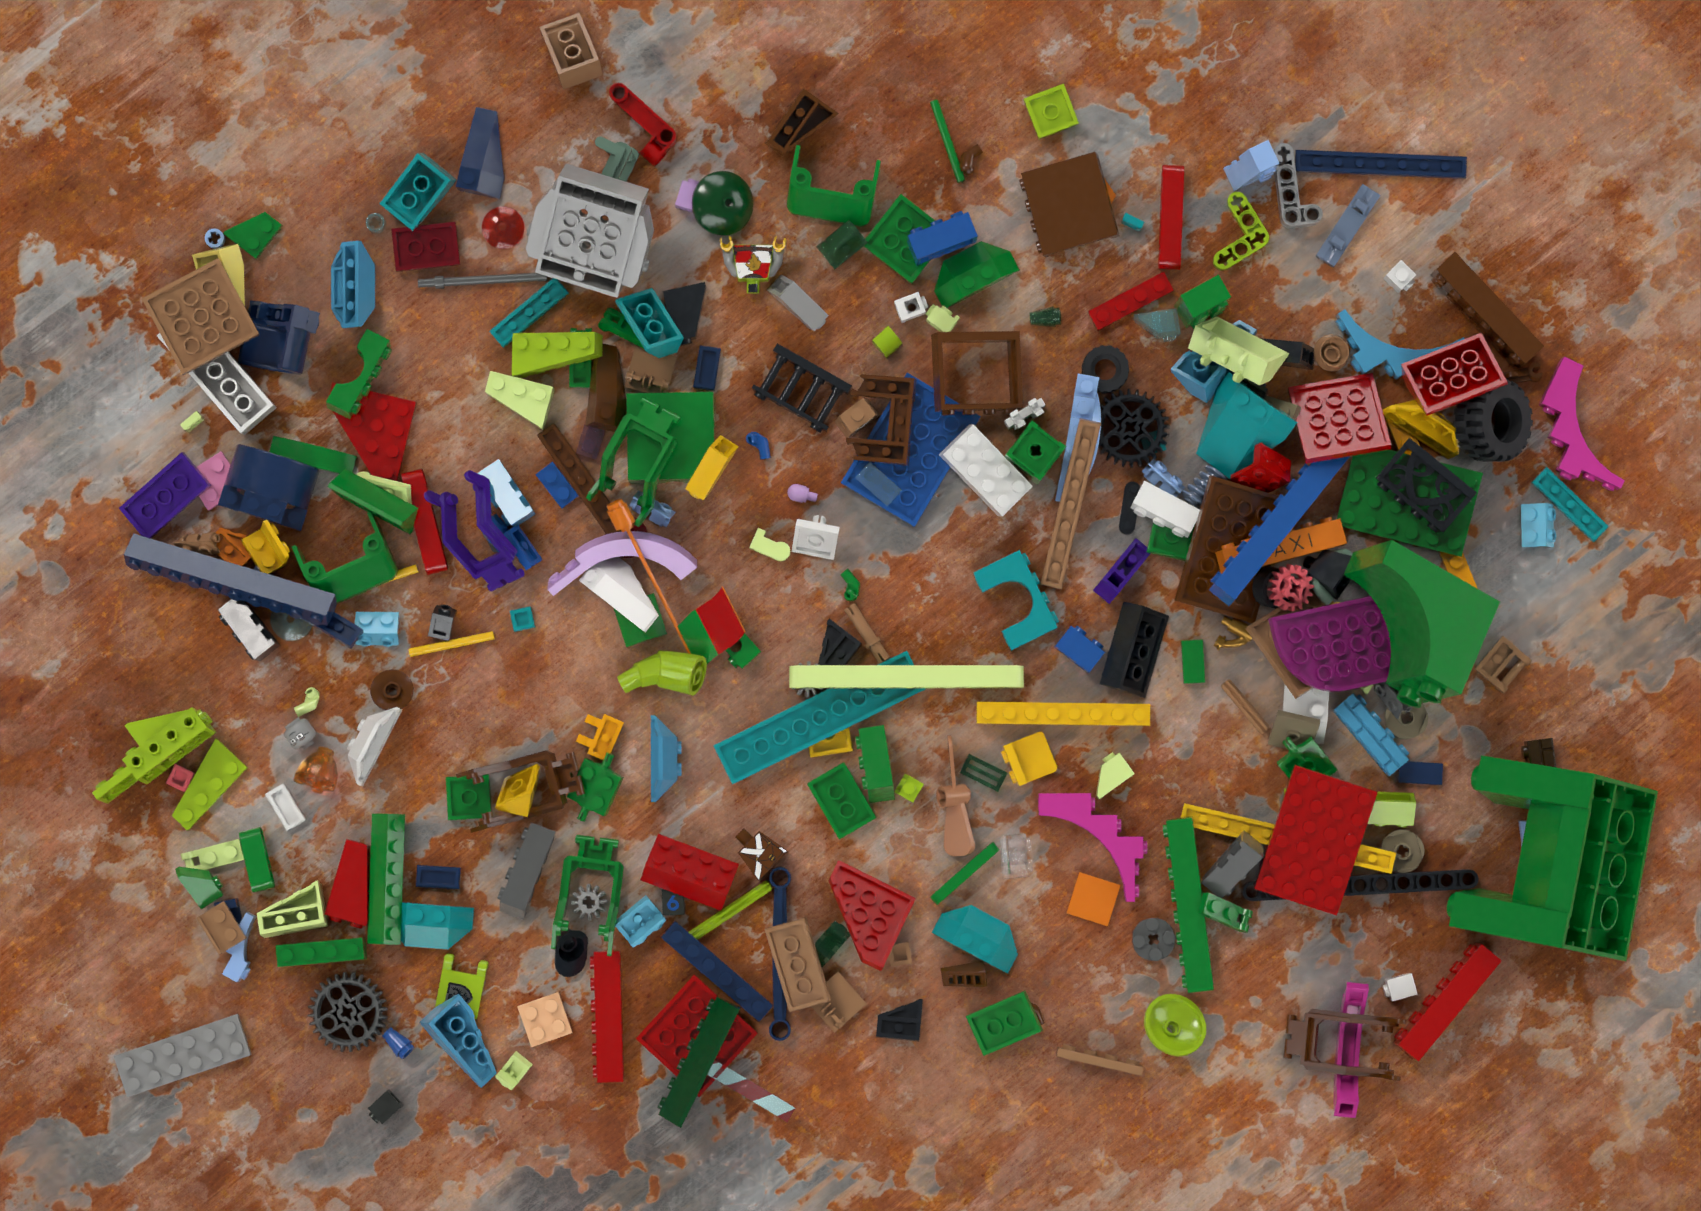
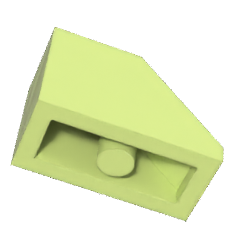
M1112 752L1102 759L1105 763L1100 766L1096 791L1098 799L1135 774L1120 753L1115 755Z

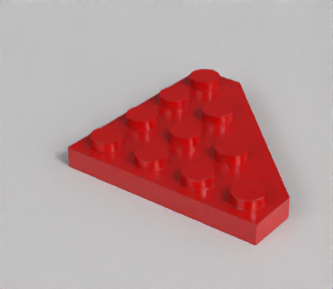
M332 382L330 393L336 384L335 382ZM370 391L367 396H363L360 401L361 407L356 415L353 414L351 419L333 411L371 475L398 481L417 402Z
M838 860L828 880L861 962L882 971L916 898Z

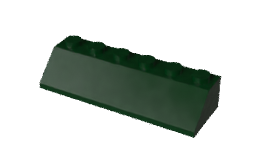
M719 996L715 1000L711 998L706 1008V1011L709 1013L706 1019L701 1018L696 1028L700 1032L696 1039L691 1038L686 1048L690 1052L686 1059L681 1058L676 1068L680 1072L677 1078H671L667 1086L670 1092L667 1098H661L657 1107L660 1109L658 1115L676 1126L682 1127L741 1007Z

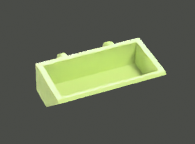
M1214 317L1195 325L1188 349L1202 355L1200 364L1203 366H1208L1213 361L1235 372L1233 374L1234 382L1240 383L1246 378L1258 385L1269 382L1289 355L1288 352L1219 317Z

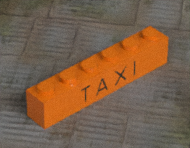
M1332 517L1319 520L1320 524L1314 526L1313 522L1300 525L1301 529L1294 531L1292 528L1263 566L1347 544L1341 519L1333 520ZM1234 543L1222 545V550L1215 552L1221 573L1226 569L1223 565L1230 556L1235 558L1238 554L1236 551L1238 546H1235Z

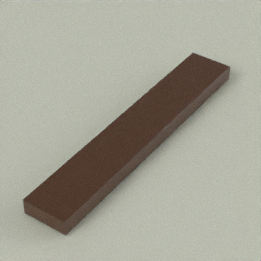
M553 423L537 434L542 444L606 535L622 532L615 529L607 513L608 509L606 506L610 501L602 491L599 490L591 501L586 499L588 492L596 481L556 424Z

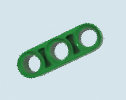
M257 827L240 831L239 838L252 892L275 888L262 828Z

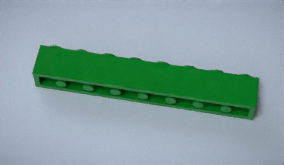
M1193 816L1167 819L1166 824L1163 825L1164 838L1168 837L1169 846H1165L1166 857L1171 859L1172 867L1168 868L1169 880H1174L1175 889H1171L1172 902L1177 904V910L1173 911L1175 924L1179 923L1180 932H1176L1177 944L1182 945L1183 953L1179 954L1180 967H1185V975H1182L1183 988H1187L1188 993L1214 990L1206 919L1205 916L1198 913L1202 899V887Z

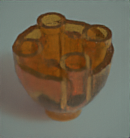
M318 747L316 752L307 756L299 764L293 781L301 785L310 786L311 791L318 794H323V791L333 792L338 779L337 765L333 758L334 751L326 747Z

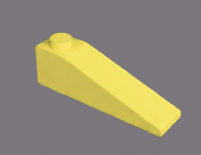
M238 244L192 255L196 270L219 258L245 306L244 263Z

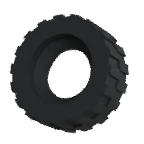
M1101 345L1100 347L1093 348L1084 358L1081 367V373L1084 375L1098 377L1095 373V365L1102 359H1109L1116 366V373L1111 379L1102 380L1099 378L1097 393H1113L1119 390L1128 378L1130 368L1128 359L1117 347Z

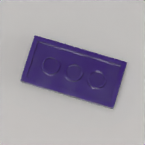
M181 452L120 506L119 509L141 536L151 539L210 487L211 484L188 456Z

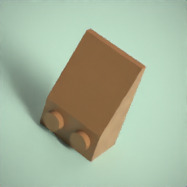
M580 13L539 27L563 90L603 76L599 58Z

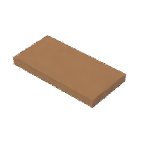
M807 917L766 928L765 933L789 1012L831 1001Z

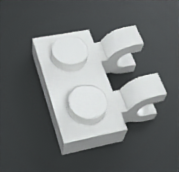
M1034 398L1028 402V406L1019 412L1017 409L1009 414L1010 417L1004 421L1008 430L1012 427L1014 430L1019 429L1026 424L1024 421L1026 418L1032 416L1034 419L1043 414L1044 401L1042 398L1038 400Z

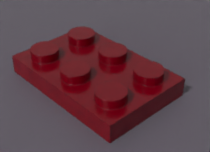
M456 222L420 225L414 231L408 227L391 229L396 272L461 265Z

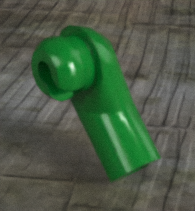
M846 569L840 575L847 583L844 598L847 601H854L859 596L860 582L849 569Z

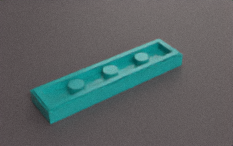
M552 278L489 332L505 348L512 342L513 333H523L565 298L569 292L559 280Z
M1545 467L1531 482L1592 542H1595L1609 527L1548 467Z

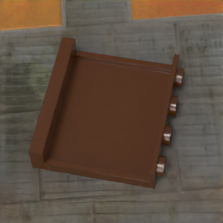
M1096 152L1021 173L1022 179H1019L1022 192L1026 191L1028 199L1025 200L1027 211L1031 212L1033 220L1030 223L1033 233L1037 232L1039 240L1036 241V246L1039 254L1042 253L1044 257H1049V255L1106 238L1112 239L1120 236L1099 156Z

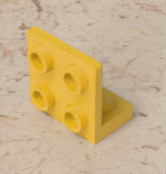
M267 519L263 521L260 530L245 537L241 542L258 570L271 574L286 566L290 550L284 541L281 542L277 536L279 532L273 523L270 524Z

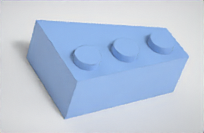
M1269 140L1248 149L1239 156V161L1234 160L1231 162V165L1223 169L1233 190L1236 191L1258 180L1262 183L1271 179L1279 165V161Z

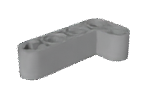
M1281 143L1274 149V153L1279 161L1274 177L1280 222L1287 229L1314 226L1323 216L1322 209L1316 204L1300 205L1294 152L1289 144ZM1281 150L1288 154L1284 159V165H1281L1283 162L1282 155H1278ZM1283 170L1288 171L1291 179L1283 180L1280 177V172ZM1283 193H1292L1293 200L1290 202L1285 201ZM1307 211H1315L1317 219L1310 220L1307 217ZM1293 213L1296 216V221L1293 223L1288 222L1285 214Z

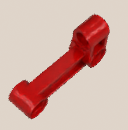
M614 83L609 89V95L613 102L652 136L639 154L655 167L675 145L677 134L672 127L622 83ZM617 89H624L625 95L621 99H616L614 92ZM667 131L673 134L672 139L669 142L662 141V134Z

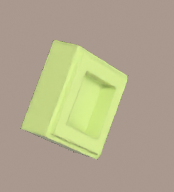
M195 411L180 425L185 431L191 432L205 418L198 411Z

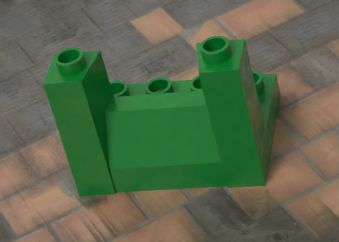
M1481 755L1480 764L1472 772V788L1495 804L1529 809L1513 895L1480 888L1454 892L1447 902V914L1450 917L1449 926L1626 961L1658 791L1593 773Z

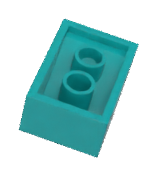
M417 153L380 202V205L414 231L445 197L457 179L425 153Z

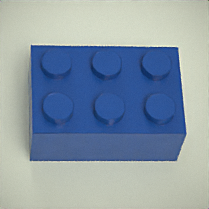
M962 211L952 214L949 220L943 222L942 219L930 223L931 226L928 228L918 227L910 231L911 234L907 237V244L916 266L976 243L978 235L969 212L963 214Z

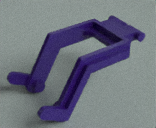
M468 470L464 473V476L468 482L473 483V490L476 496L477 527L498 549V553L479 562L457 538L456 504L458 503V497L455 494L444 492L439 495L429 490L424 493V498L426 501L441 507L443 544L474 579L482 576L488 583V590L492 592L505 586L507 583L524 577V571L522 569L517 570L513 565V560L518 552L517 549L492 522L489 479Z

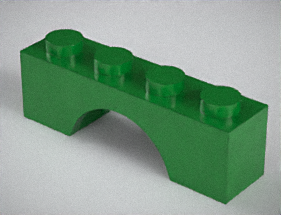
M366 329L357 345V352L364 361L362 373L352 382L345 384L336 383L326 400L328 409L348 419H351L353 414L356 415L359 412L361 399L369 394L372 387L371 381L379 376L382 369L380 365L384 359L387 360L392 352L389 339Z
M365 937L276 945L277 967L367 959Z

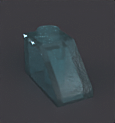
M1177 308L1134 314L1133 321L1155 338L1163 339L1164 342L1174 341L1181 334Z

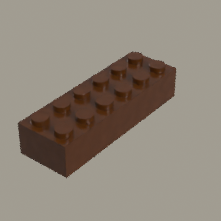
M1456 252L1430 274L1433 277L1431 280L1434 285L1439 289L1443 288L1448 293L1446 297L1454 305L1457 303L1462 308L1461 313L1468 320L1472 319L1477 324L1476 329L1483 336L1487 335L1492 340L1490 342L1497 351L1501 350L1506 355L1505 359L1512 367L1520 368L1544 347Z

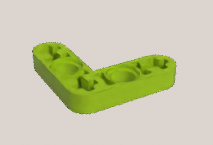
M1233 192L1229 195L1227 207L1245 235L1215 254L1213 265L1220 271L1227 270L1267 245L1269 241V234L1246 196L1241 192ZM1232 197L1236 199L1241 198L1240 206L1242 209L1246 206L1248 210L1243 211L1238 216L1236 212H1239L1240 209L1237 205L1233 206L1231 204L1233 202ZM1246 214L1254 218V223L1250 226H1246L1242 222V217ZM1255 233L1263 234V243L1257 241L1252 245L1255 248L1252 250L1250 243L1245 239L1249 238V241H1252L1256 237ZM1237 244H1244L1247 247L1246 254H1237L1235 246ZM1231 249L1232 255L1237 260L1233 261V257L1226 261V266L1223 263L1219 265V256H1228L1230 253L1227 250Z

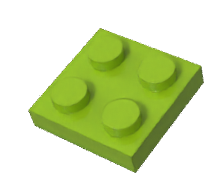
M1064 84L1023 99L1038 139L1079 125Z

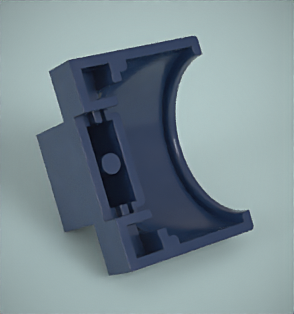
M250 300L248 313L260 335L241 345L238 363L271 371L301 375L304 369L310 334H316L320 313L294 304L282 305Z
M238 444L218 506L264 520L267 519L270 522L301 531L319 475V469L268 451ZM237 488L245 490L244 495L240 494ZM287 504L295 506L293 509H286Z

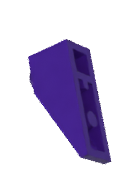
M1135 538L1093 591L1110 604L1151 554L1146 552L1147 546Z

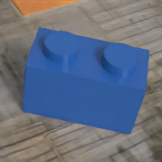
M1070 626L1054 647L1085 672L1089 673L1105 653L1102 650L1104 646L1095 639L1090 641L1086 638L1085 635L1087 633L1079 626L1075 628Z

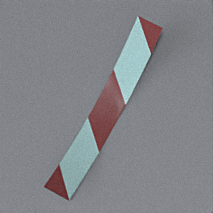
M714 1060L707 1075L765 1108L785 1122L789 1121L795 1110L793 1106L728 1067L721 1069L723 1065Z

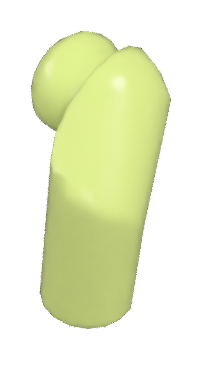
M308 688L305 691L304 703L294 707L298 717L316 709L320 695L315 688Z

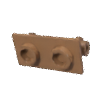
M215 532L202 533V536L199 534H185L183 537H180L179 542L173 543L177 547L204 555L221 552L216 547L217 543L220 542V535Z

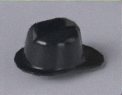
M568 928V932L562 931L561 936H557L554 963L555 969L563 977L577 975L586 964L588 937L584 932Z

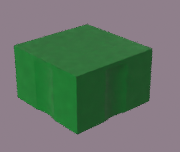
M626 393L627 415L630 413L637 417L643 407L640 405L642 397H646L660 405L658 414H661L662 410L666 408L681 416L680 422L678 424L673 423L669 435L676 439L677 447L660 475L657 484L672 481L689 483L708 448L714 442V393ZM635 429L627 433L628 481L630 484H644L662 447L660 442Z

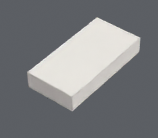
M285 783L265 794L287 831L306 821Z

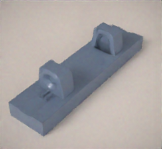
M1362 184L1316 254V257L1334 268L1381 195ZM1356 207L1362 211V214L1353 208Z

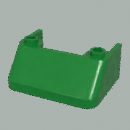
M796 145L787 196L788 211L793 215L857 227L866 226L871 220L881 160L876 161L873 181L860 180L855 184L853 194L810 187L812 177L807 169L798 167L801 146Z
M371 511L367 515L375 533L368 535L363 541V550L366 555L329 572H326L324 566L318 561L306 562L302 551L296 545L291 546L308 585L335 594L337 604L391 581L397 576L398 567L378 520Z

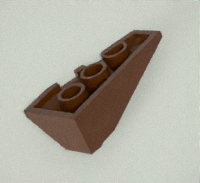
M603 344L602 357L593 359L585 426L615 432L624 415H627V399L617 346Z

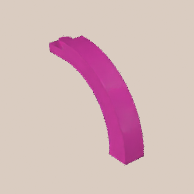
M1347 982L1340 1012L1364 1015L1369 991L1368 984ZM1339 1021L1335 1064L1359 1067L1363 1024ZM1334 1073V1116L1356 1118L1359 1103L1358 1076Z

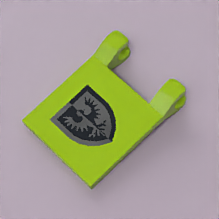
M447 953L444 957L435 1007L459 994L473 1010L474 1019H477L488 962L481 960L478 963L477 975L452 970L455 956Z

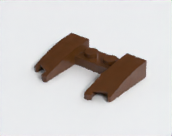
M861 374L860 377L864 379L858 391L852 388L850 395L890 399V415L887 441L846 438L847 445L853 444L857 456L852 457L853 460L909 466L910 433L917 380L915 378Z

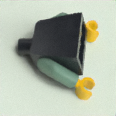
M1325 549L1321 551L1317 558L1307 556L1304 559L1303 567L1309 569L1308 576L1313 578L1310 581V584L1314 585L1312 589L1326 606L1340 603L1333 600H1338L1352 580L1344 575L1353 554L1347 549L1331 551Z

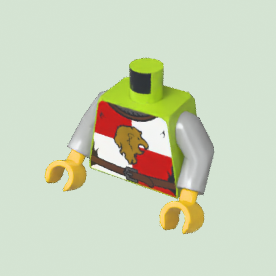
M730 236V242L724 244L722 243V237L720 238L719 242L720 247L723 249L724 264L733 277H737L739 282H747V294H759L760 282H768L770 277L775 276L782 265L786 238H784L783 244H778L776 242L777 236L774 237L773 245H733L732 237Z

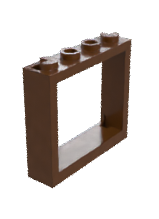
M1020 331L936 332L931 335L935 412H942L943 416H949L961 411L963 415H975V411H983V415L996 414V411H1003V414L1009 415L1016 409H1023ZM1007 342L1010 403L945 404L942 343Z

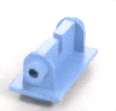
M1154 458L1141 471L1145 474L1144 477L1154 486L1160 480L1163 484L1159 488L1175 497L1185 488L1179 477L1176 475L1172 476L1167 471V467L1161 461H1156Z
M638 491L633 496V500L629 505L638 514L641 513V506L637 505L639 497L643 495L641 491ZM655 500L649 520L660 527H667L670 519L676 512L671 510L672 508L668 504Z

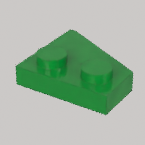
M263 212L224 231L223 234L257 260L283 225L266 212Z

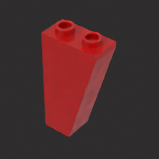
M346 839L325 911V915L330 916L329 920L338 923L346 920L350 922V926L362 929L363 925L368 926L370 845Z

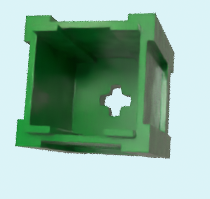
M1032 420L1006 453L1005 458L1032 478L1031 480L1038 485L1051 466L1064 452L1066 446L1045 432ZM1040 446L1042 454L1040 456H1032L1030 447Z

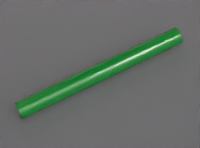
M938 99L933 100L930 104L957 183L963 182L965 177L963 171L960 170V163Z

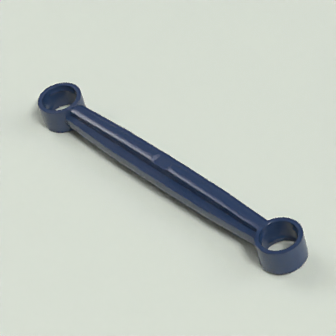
M784 867L773 869L769 875L770 883L774 886L773 926L788 922L786 887L791 881V874ZM777 870L785 871L788 875L787 883L781 886L776 885L772 880L774 872ZM772 956L774 1021L770 1024L769 1033L774 1040L783 1041L789 1037L791 1026L786 1021L787 1003ZM777 1022H784L788 1027L787 1034L782 1038L776 1037L772 1032V1027Z

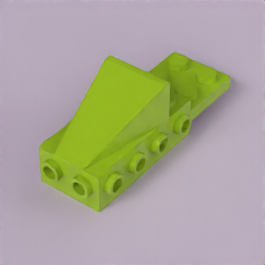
M191 707L188 710L127 723L125 727L139 747H133L125 754L126 757L122 759L127 767H120L113 773L114 776L108 781L103 780L97 784L96 790L92 794L97 800L108 804L137 781L149 784L216 733L211 726L212 719L201 709L197 710Z

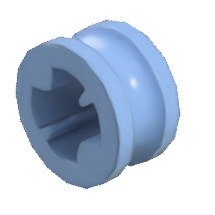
M210 229L205 234V242L213 249L220 248L225 243V236L219 229ZM216 233L217 236L220 235V239L217 240V244H214L213 241L210 243L209 240L213 237L212 234Z

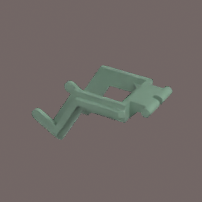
M597 137L595 145L611 154L601 174L627 182L639 157V152L626 143H614L604 137Z

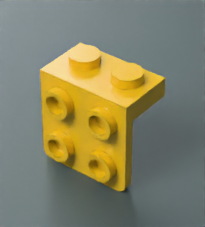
M1043 732L1034 733L1002 746L1004 750L1001 751V755L1005 764L1008 762L1012 771H1009V775L1013 784L1017 783L1018 786H1021L1057 770V765Z

